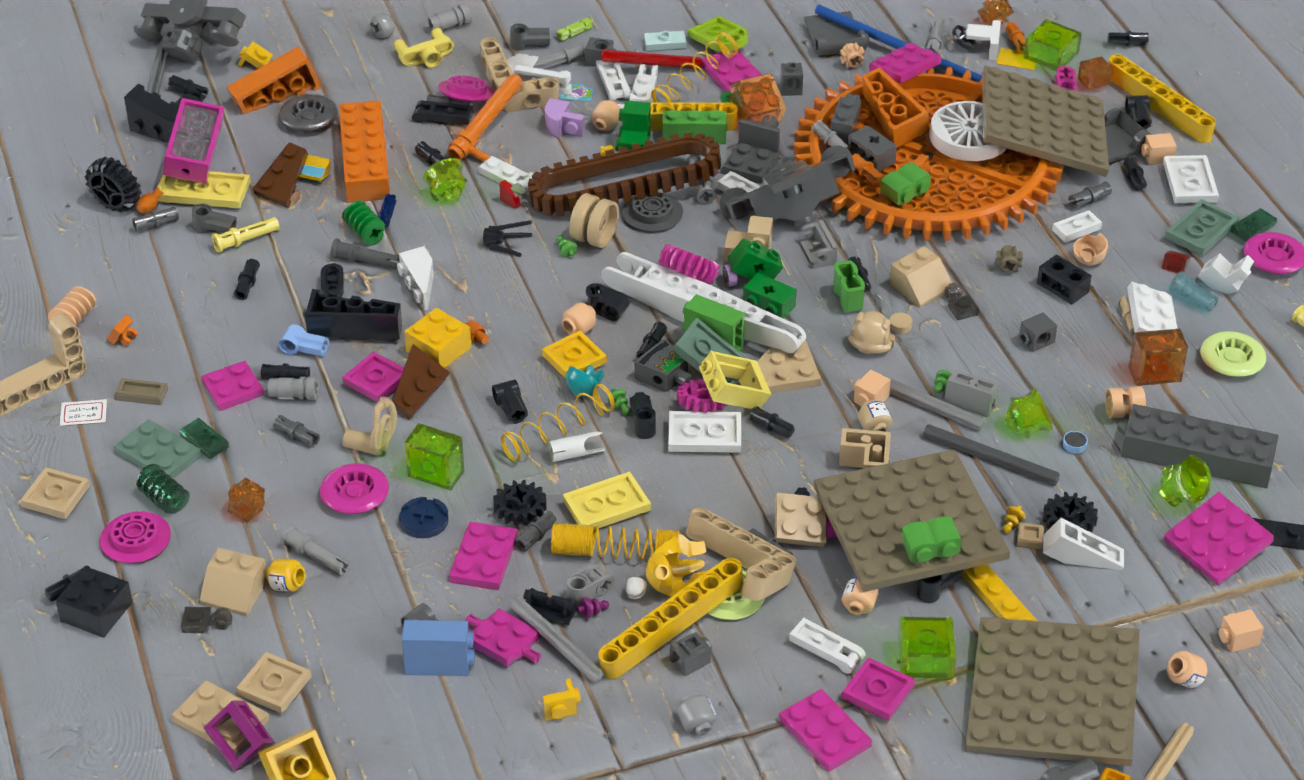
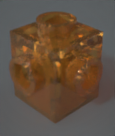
M986 0L982 3L984 6L977 11L984 24L992 26L993 20L1001 21L1000 25L1006 22V18L1014 13L1008 0Z
M1102 56L1081 61L1078 79L1087 90L1109 85L1113 72L1112 67Z
M246 477L239 483L232 485L228 492V512L248 523L263 511L265 488Z

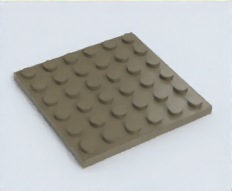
M984 66L982 71L984 142L1101 176H1107L1109 161L1102 99L1096 96L1081 94L1076 90H1067L1056 84L1050 85L1035 78H1026L1015 72L1009 73L998 67Z
M955 449L814 479L815 491L863 592L1010 559V550ZM944 516L952 517L961 537V552L951 557H934L927 562H911L902 542V527L913 522H928L934 518Z
M980 617L966 752L1068 761H1082L1087 758L1089 760L1092 759L1095 763L1132 766L1140 629Z

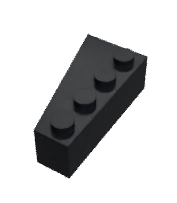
M312 289L305 313L307 333L339 339H400L402 330L401 303L371 299L369 302H366L359 296L352 295L348 299L340 297L339 293L335 292L325 295L320 294V290Z

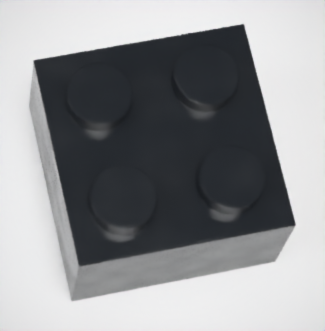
M87 566L83 567L56 599L60 622L103 638L133 603L128 581Z

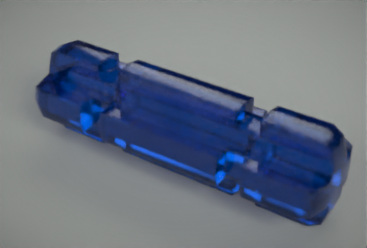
M395 194L385 195L378 216L384 222L385 228L390 224L397 202Z

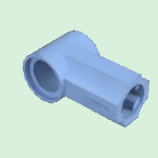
M292 324L285 331L278 346L282 352L288 355H295L300 351L324 357L327 353L329 339L306 333L301 326Z

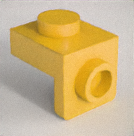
M252 41L248 48L244 46L238 55L241 58L238 65L242 66L246 60L255 67L260 68L269 63L273 54Z
M570 678L565 679V691L542 696L545 720L577 715V703H581L578 687L573 688Z

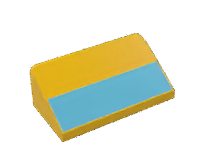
M308 155L302 173L298 177L321 182L330 174V159Z

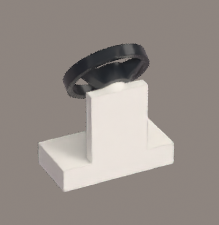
M993 20L992 26L968 24L967 28L957 25L952 29L955 41L966 50H972L976 46V40L990 41L989 60L997 61L1001 21ZM956 29H959L961 31V33L959 34L960 38L956 33ZM962 40H963L964 42H966V43H967V42L971 43L972 46L966 45L965 43L962 42Z

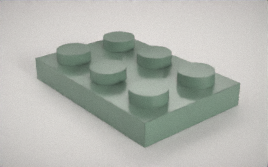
M1201 199L1166 230L1165 238L1196 254L1204 256L1238 224L1239 217Z
M697 317L672 348L674 352L699 372V366L710 351L746 358ZM725 377L727 383L735 384L738 380Z
M149 419L114 446L116 454L167 484L202 456L200 448Z

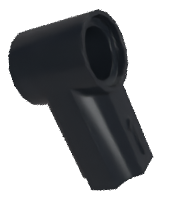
M1126 96V114H1130L1131 119L1145 130L1151 127L1149 96Z
M514 379L492 385L494 401L497 406L501 405L508 421H512L514 424L523 422L524 418L528 416V410L521 398L518 382Z
M636 392L629 398L635 434L639 438L648 439L656 434V412L652 407L650 396L644 392Z
M964 570L919 579L918 598L926 603L936 602L940 597V592L963 577Z

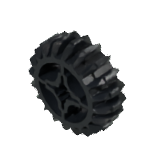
M104 156L95 160L86 170L84 178L87 180L86 186L90 188L89 192L93 193L94 199H97L100 205H105L106 209L111 208L112 211L117 210L120 213L128 211L140 199L139 195L142 192L139 189L141 185L136 182L138 178L133 176L132 171L127 169V165H122L120 160L115 161L113 157L107 158Z

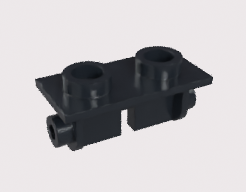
M534 588L526 589L523 595V599L543 618L567 625L570 624L578 607L575 602L571 601V598L566 599L555 595L548 597V593L537 591Z

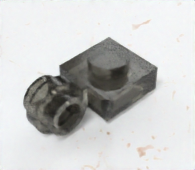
M955 282L949 283L945 287V295L948 299V308L957 321L978 316L979 308L971 296H963L960 284Z
M185 607L181 630L182 633L208 634L210 626H214L219 630H225L232 624L233 616L226 608H218L212 614L211 607Z

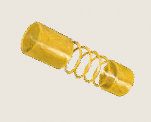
M553 524L551 539L552 555L592 557L596 536L598 552L601 558L606 554L609 537L614 559L619 555L622 538L627 559H630L632 556L635 539L637 540L640 560H643L645 557L649 537L651 556L653 555L652 531L650 528L647 532L645 547L641 557L638 528L636 527L634 530L632 546L628 556L625 528L622 527L618 550L615 556L611 526L608 529L605 549L602 555L598 525L594 528V525L586 526V524ZM657 529L655 551L665 542L679 535L680 531Z

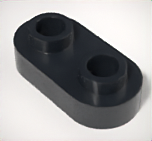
M336 263L323 266L321 269V293L329 295L330 292L339 293V296L342 297L344 294L343 267Z

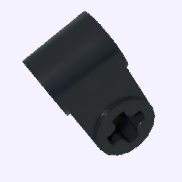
M593 283L586 287L585 292L588 300L585 304L590 306L593 304L592 308L595 310V313L610 321H617L630 305L629 298L622 292L615 291L598 283Z

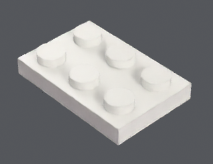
M1207 155L1164 156L1163 165L1174 203H1198L1201 199L1208 203L1218 202L1219 194Z
M1132 281L1127 290L1134 333L1176 347L1180 340L1172 296L1166 292H1160L1144 284Z
M669 411L668 452L741 453V412L703 413L702 411Z

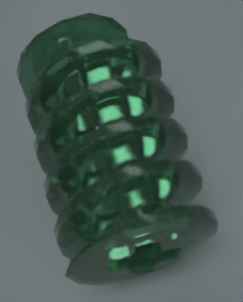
M156 464L144 467L137 477V489L167 514H175L181 511L189 502L190 492Z

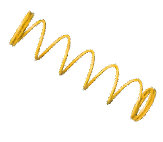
M721 32L717 36V42L711 41L707 44L706 53L697 52L693 57V64L684 63L681 66L680 75H669L667 86L658 85L651 91L653 102L659 103L655 96V92L658 91L665 96L668 103H672L668 94L658 88L661 86L667 87L672 98L680 102L679 94L668 85L670 77L680 76L685 87L693 91L692 83L681 74L683 66L693 65L697 75L701 79L706 80L705 72L694 64L695 57L698 54H706L709 63L714 68L719 69V63L707 53V48L711 43H718L723 54L728 58H732V56L738 53V45L733 37ZM721 35L731 40L735 47V53H731L721 43ZM708 56H710L717 63L718 67H715L712 64ZM696 67L701 70L705 78L697 72ZM683 78L689 82L692 89L685 84ZM670 89H671L673 92H675V94L678 96L679 100H677V99L673 96V94L671 93Z
M598 384L594 387L593 397L585 393H579L575 399V407L566 402L561 403L557 409V417L551 413L543 412L539 417L538 426L531 422H524L521 425L520 436L510 431L505 432L501 435V445L504 452L514 462L521 459V450L517 441L511 435L513 434L521 440L526 454L530 455V449L522 439V428L525 424L535 426L539 430L543 442L548 445V438L540 427L541 417L545 414L553 416L557 420L561 432L567 435V430L558 416L559 408L562 405L571 406L575 410L581 425L585 426V420L577 410V399L581 395H586L593 400L595 409L600 416H603V410L606 412L613 411L615 402L609 389L603 384ZM598 387H601L608 395L611 409H608L601 401ZM505 436L513 443L517 452V458L508 450L504 439Z

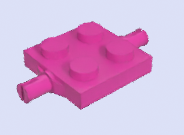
M499 608L485 620H481L473 614H469L466 617L465 621H468V624L475 628L472 631L474 633L473 648L505 667H508L515 660L526 657L535 664L541 659V653L531 649V646L540 639V633L532 626Z

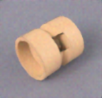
M1142 386L1127 387L1126 391L1122 387L1107 388L1105 406L1109 419L1124 418L1125 414L1130 417L1133 404L1146 406L1145 392Z

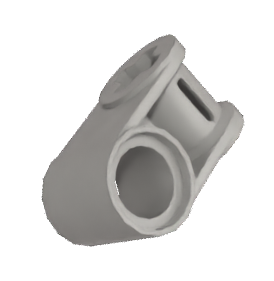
M592 562L567 578L566 599L571 598V601L575 602L579 607L580 601L584 597H588L591 600L606 594L612 588L614 578L610 574L603 573L599 565Z

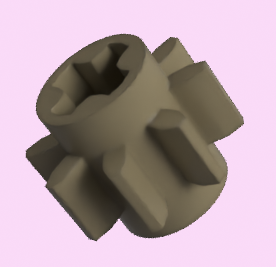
M1004 245L1001 250L996 251V266H1001L1002 272L1010 273L1016 271L1018 267H1022L1023 252H1017L1016 246Z

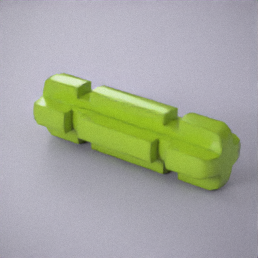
M586 17L565 26V29L564 27L556 31L557 38L560 41H564L584 32V30H589L592 28V21Z

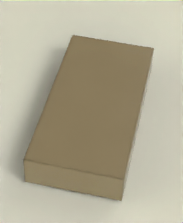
M122 378L114 395L115 399L119 401L162 405L168 391L167 383Z

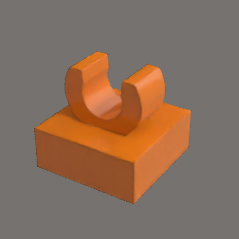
M126 314L112 329L106 340L112 345L120 340L122 345L128 346L132 340L126 335L133 339L138 335L137 330L130 327L133 319Z

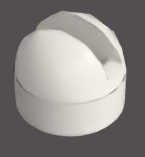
M638 577L629 578L626 583L627 595L634 600L642 598L647 588L646 581Z

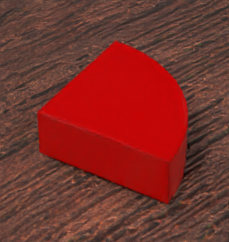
M506 180L500 182V200L514 209L520 207L519 196L516 197L511 190L513 186Z

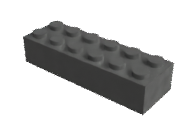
M1133 404L1124 436L1121 457L1267 488L1279 435Z

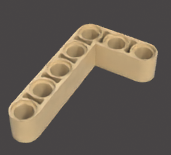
M57 314L51 318L48 324L54 355L0 381V417L81 377L85 373L87 365L78 327L66 315Z
M703 508L692 509L686 535L696 542L704 541L706 547L726 558H735L740 561L741 565L747 569L741 594L745 598L760 601L790 584L796 564V558L793 555Z

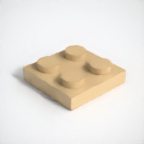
M45 467L20 500L21 505L26 509L66 519L89 489L90 482L87 478Z
M786 493L776 494V542L815 547L825 546L826 512L819 497Z
M265 652L236 687L237 695L282 714L310 680L311 670Z

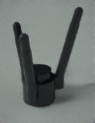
M521 221L484 228L483 243L485 246H489V250H497L521 257L522 254L520 252L498 245L503 244L504 237H531L532 233H503L500 230L530 225L532 221Z

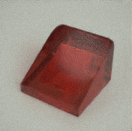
M1170 250L1165 253L1162 269L1183 274L1191 257Z

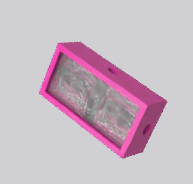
M185 98L181 99L165 154L163 175L206 184L222 128L223 106Z

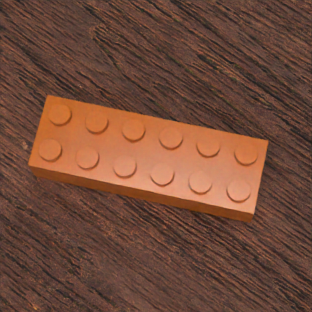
M370 100L367 102L339 104L347 203L359 200L391 199L381 101Z

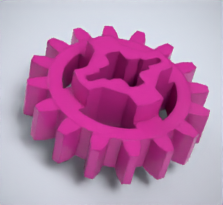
M702 379L690 380V383L683 382L682 386H678L677 402H679L680 406H685L686 410L715 413L716 409L723 410V406L728 405L714 402L705 381Z

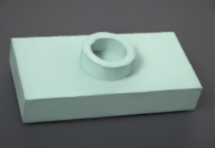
M684 31L644 33L646 51L686 48Z

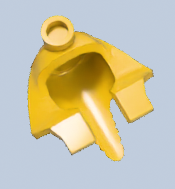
M679 534L661 545L647 563L646 577L650 585L656 591L672 597L709 571L693 573L689 581L684 583L682 578L702 569L705 562L701 559L680 560L677 558L678 553L685 554L688 557L706 554L704 541H689L684 535Z

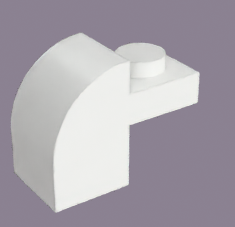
M1219 253L1204 264L1198 277L1212 290L1225 294L1235 293L1241 287L1244 279L1250 275V268L1254 260L1247 255L1232 265Z

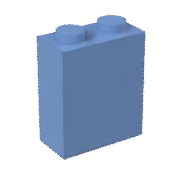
M404 620L402 647L405 675L469 676L470 665H475V650L470 649L474 645V633L469 632L468 621Z

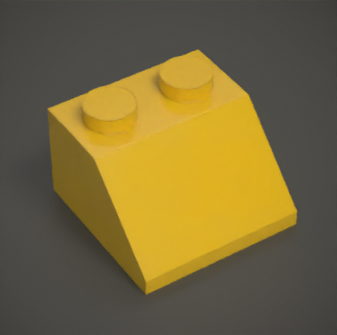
M306 729L258 752L270 780H337L317 732L314 729Z

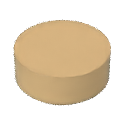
M900 312L890 317V329L893 332L905 334L912 329L913 319L910 315Z

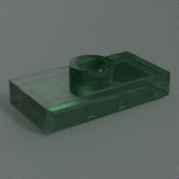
M1260 208L1233 224L1230 232L1247 242L1252 236L1263 233L1275 226L1277 218Z
M200 418L179 429L180 435L189 443L200 448L201 453L209 459L229 448V442Z

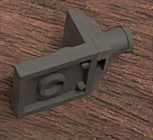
M765 115L762 122L757 120L739 121L738 144L722 166L723 174L732 171L750 181L763 183L762 177L766 175V168L771 166L770 161L779 158L780 129L777 128L779 122L776 117L772 116L768 121L770 115Z

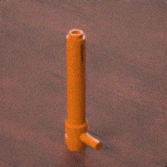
M517 74L509 75L466 128L461 130L456 135V138L450 142L447 153L452 159L460 161L466 158L468 154H471L485 162L491 157L475 148L477 140L522 86L520 76Z

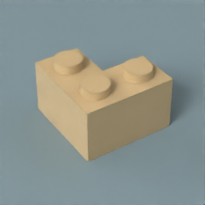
M751 216L747 232L728 231L724 246V265L729 264V254L743 238L751 242L755 241L767 249H772L773 218Z
M842 428L839 466L865 469L888 464L891 432Z

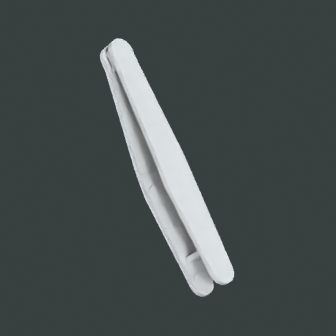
M621 252L617 256V264L623 271L609 266L601 271L602 280L611 288L676 320L684 322L683 307L687 301H690L697 294L744 312V340L777 348L787 353H794L806 340L805 331L795 323L778 317L714 286L633 254Z

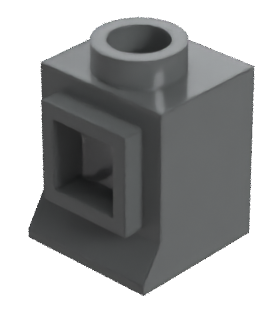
M694 632L677 642H670V661L674 663L681 658L682 674L687 676L711 663L712 645L708 638H701Z

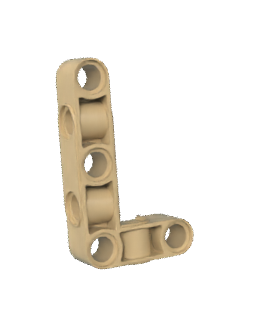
M484 38L480 42L481 62L492 89L496 91L505 79L513 73L497 39ZM553 77L523 81L520 89L502 110L506 112L520 111L546 106L550 98L559 100V81Z

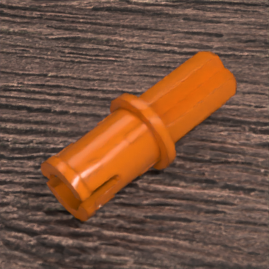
M1008 22L1005 30L1009 35L1010 42L1015 45L1019 53H1026L1023 47L1028 51L1030 45L1025 39L1024 32L1019 30L1015 22Z
M854 154L852 156L853 165L859 171L860 176L867 178L875 185L880 184L881 179L884 177L883 174L874 168L872 162L866 161L859 154Z

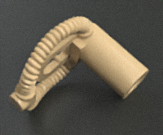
M380 397V400L374 407L371 434L347 429L343 436V447L377 456L381 455L382 452H387L397 424L396 407L390 398ZM389 408L390 415L384 414L380 420L381 410Z

